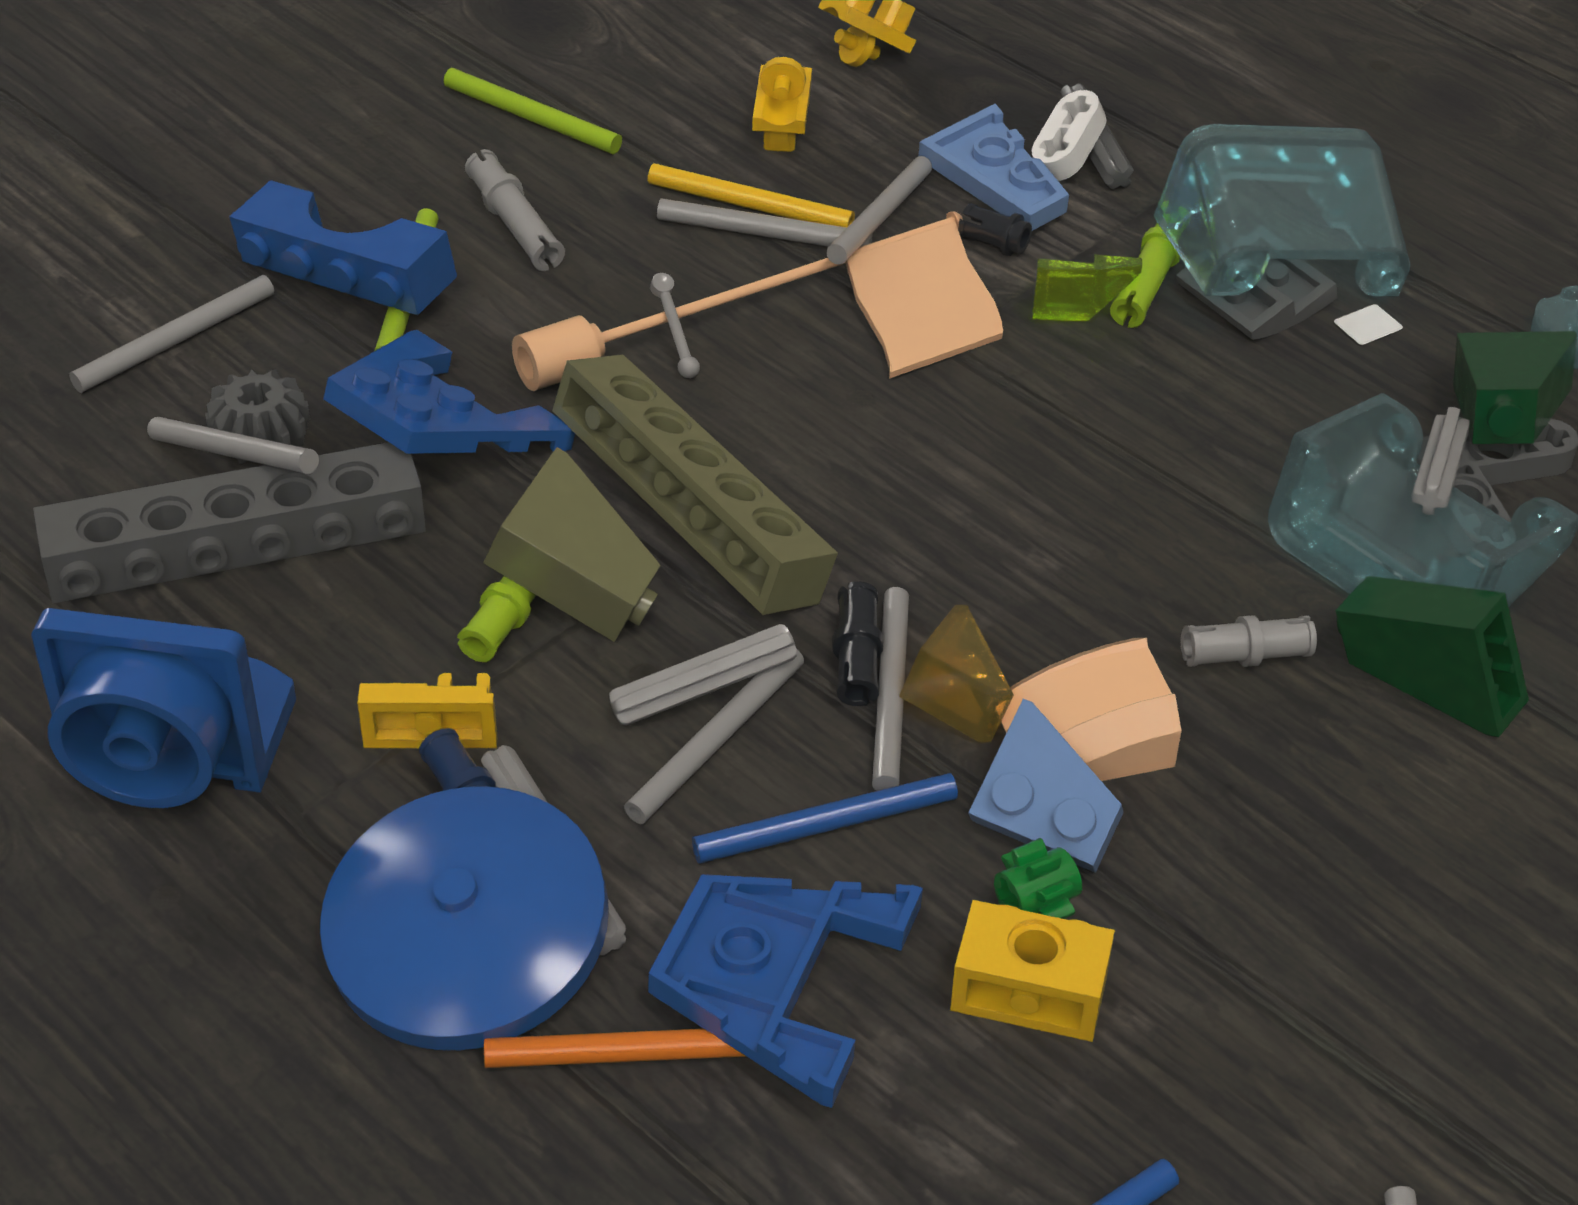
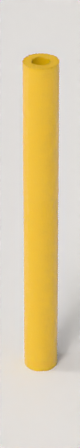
M656 163L651 165L648 173V183L791 219L848 227L855 219L854 211Z

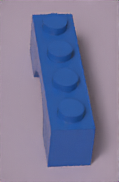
M272 180L229 216L237 241V248L243 262L415 315H419L457 277L447 231L403 218L386 226L364 232L345 233L331 231L322 226L313 192Z

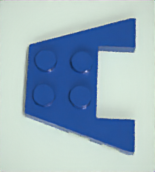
M412 330L328 377L323 400L406 454L476 453L478 442H493L507 452H527L530 441H550L552 451L556 447L563 451L572 449L575 433L559 417L541 406L495 414L474 401L475 395L471 391L463 387L449 385L434 376L448 372L453 352L419 330Z
M701 874L649 971L648 993L700 1027L711 1032L823 1106L832 1108L853 1062L856 1040L790 1020L789 1017L830 931H836L902 951L921 908L923 888L914 885L896 884L895 894L861 892V882L835 881L830 891L792 889V879Z

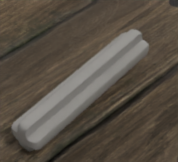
M1448 407L1446 415L1435 416L1412 491V502L1423 505L1422 513L1426 515H1434L1437 507L1446 508L1448 506L1470 429V420L1459 417L1461 409L1455 407Z
M778 624L612 689L609 693V699L614 715L621 725L627 726L792 661L797 656L794 639L785 625Z

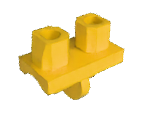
M821 0L818 8L851 24L847 30L838 29L834 35V41L840 44V59L852 67L862 65L868 58L876 60L879 57L881 50L879 46L875 45L876 37L910 54L917 40L906 35L905 32L916 8L901 0H883L873 18L868 14L875 0Z
M776 57L769 60L765 65H761L752 131H764V149L794 151L796 134H805L812 83V68L802 67L800 63L792 58Z

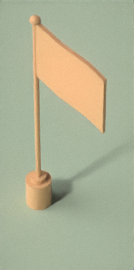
M948 212L944 220L859 247L843 263H846L856 302L883 347L889 367V379L1002 339L1003 327L998 308L967 257L958 231L960 219L963 220V218L957 212ZM825 258L676 307L678 317L682 318L839 265ZM664 311L601 332L596 324H590L583 316H574L516 335L512 341L514 363L525 386L531 391H536L560 383L567 360L604 356L605 343L667 323L668 320Z

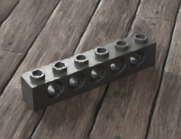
M388 442L318 455V467L311 474L263 465L34 507L40 555L52 604L426 532L421 484L412 456Z

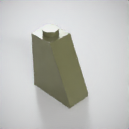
M556 447L501 525L483 563L615 642L627 621L639 627L654 603L658 593L648 587L661 565L569 454Z

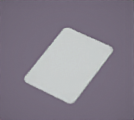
M1376 304L1334 320L1337 326L1360 345L1367 344L1403 328L1401 324Z

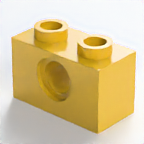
M972 900L954 969L950 1011L1093 1042L1115 930L1094 926L1081 920H1066L1028 912L1011 905H996Z

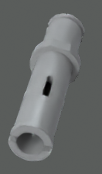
M480 150L485 161H481L476 152L467 159L465 171L480 189L485 207L491 213L499 215L529 256L536 269L539 271L549 270L548 264L544 260L546 258L554 268L557 267L565 256V248L555 238L524 196L520 180L515 175L505 171L492 151Z

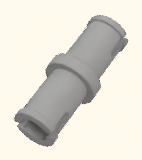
M1255 615L1239 616L1235 623L1188 625L1182 629L1181 652L1184 661H1187L1186 665L1188 667L1197 666L1198 664L1238 661L1243 667L1258 666L1262 659L1312 656L1317 646L1316 628L1314 622L1310 621V616L1259 621Z

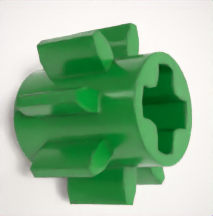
M1038 838L1001 856L1006 870L997 873L994 877L995 893L1000 905H1011L1020 910L1061 919L1075 914L1076 911L1070 900L1081 895L1082 880L1075 861L1065 849L1057 847L1047 852L1043 839Z

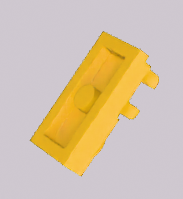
M451 673L440 674L437 686H427V683H360L357 704L363 747L419 748L424 739L433 732L450 728L457 732L464 748H497L494 693H491L490 676L487 673H478L476 686H453Z

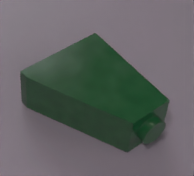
M1575 331L1457 333L1453 387L1463 417L1470 420L1469 435L1472 444H1530L1536 441L1572 389L1577 341Z
M1366 576L1335 610L1337 629L1342 636L1349 664L1485 735L1500 737L1529 701L1505 592Z

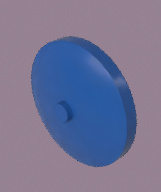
M482 786L449 789L418 798L387 814L359 837L347 851L328 884L323 900L320 919L322 950L326 964L339 992L350 1008L375 1030L392 1039L420 1048L434 1050L484 1047V1039L517 1037L533 1029L555 1014L577 993L594 968L604 945L609 917L608 894L600 863L588 838L566 814L553 805L532 795L506 788Z

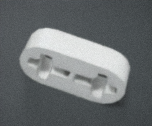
M1079 90L1063 97L1055 106L1033 144L1031 150L1033 158L1041 159L1058 181L1067 179L1079 171L1105 127L1106 115L1098 96L1092 91Z

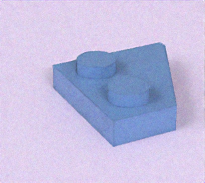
M1026 699L1022 700L968 812L973 822L1025 844L1042 838L1047 852L1061 847L1071 855L1076 865L1096 873L1124 813L1122 804L1033 702Z

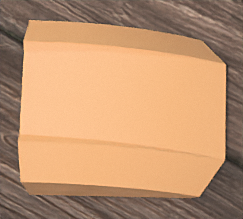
M1132 638L1110 643L1068 657L1022 679L1001 693L993 701L1006 733L1022 700L1026 699L1033 702L1101 781L1175 767L1181 737L1176 696L1171 693L1151 654L1147 638Z

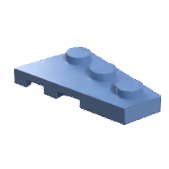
M996 103L919 142V156L928 158L934 170L1000 214L1011 216L1014 213L1022 214L1024 221L1031 223L1032 231L1067 212L1069 194L1041 159L1030 157L1024 149L1025 139L1017 129L1009 130L1003 123L1004 113Z

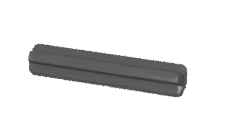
M1080 83L1073 87L1065 85L1060 90L1062 94L1061 99L1072 92L1086 90V88ZM1106 123L1089 156L1107 187L1115 189L1121 185L1126 188L1132 182L1130 176L1134 169Z

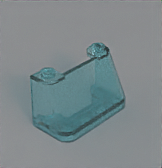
M1210 124L1193 130L1181 143L1154 218L1205 296H1231L1249 291L1261 279L1269 259L1359 260L1354 277L1357 285L1365 294L1372 296H1399L1409 274L1410 261L1381 149L1365 130L1357 128Z
M1384 393L1294 434L1269 508L1268 523L1270 532L1275 541L1284 550L1349 594L1354 591L1366 576L1505 592L1508 606L1510 607L1568 549L1578 529V515L1557 501L1547 497H1535L1523 503L1513 514L1511 522H1508L1455 487H1453L1451 498L1446 508L1437 507L1434 515L1423 514V505L1412 502L1411 497L1420 465L1416 462L1423 443L1422 428L1417 417L1407 407Z

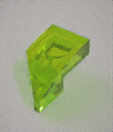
M1094 254V263L1038 258L1032 319L1089 321L1141 273L1142 258Z

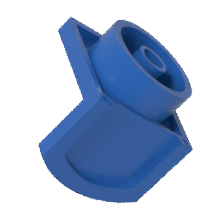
M47 608L41 612L31 636L52 714L48 725V740L59 763L76 780L107 798L146 808H168L188 803L199 797L207 789L212 778L233 780L234 788L237 790L262 791L296 702L293 679L263 661L248 657L245 639L241 634L227 629Z

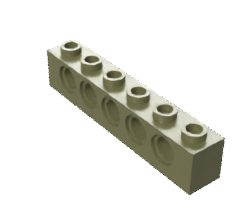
M624 355L567 360L552 411L762 615L820 603L838 555L834 548Z

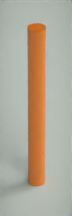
M705 1029L484 1039L485 1068L747 1057Z

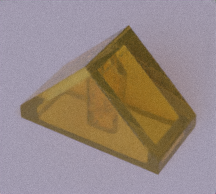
M955 605L921 647L899 695L904 700L978 742L992 741L1014 696L967 605Z

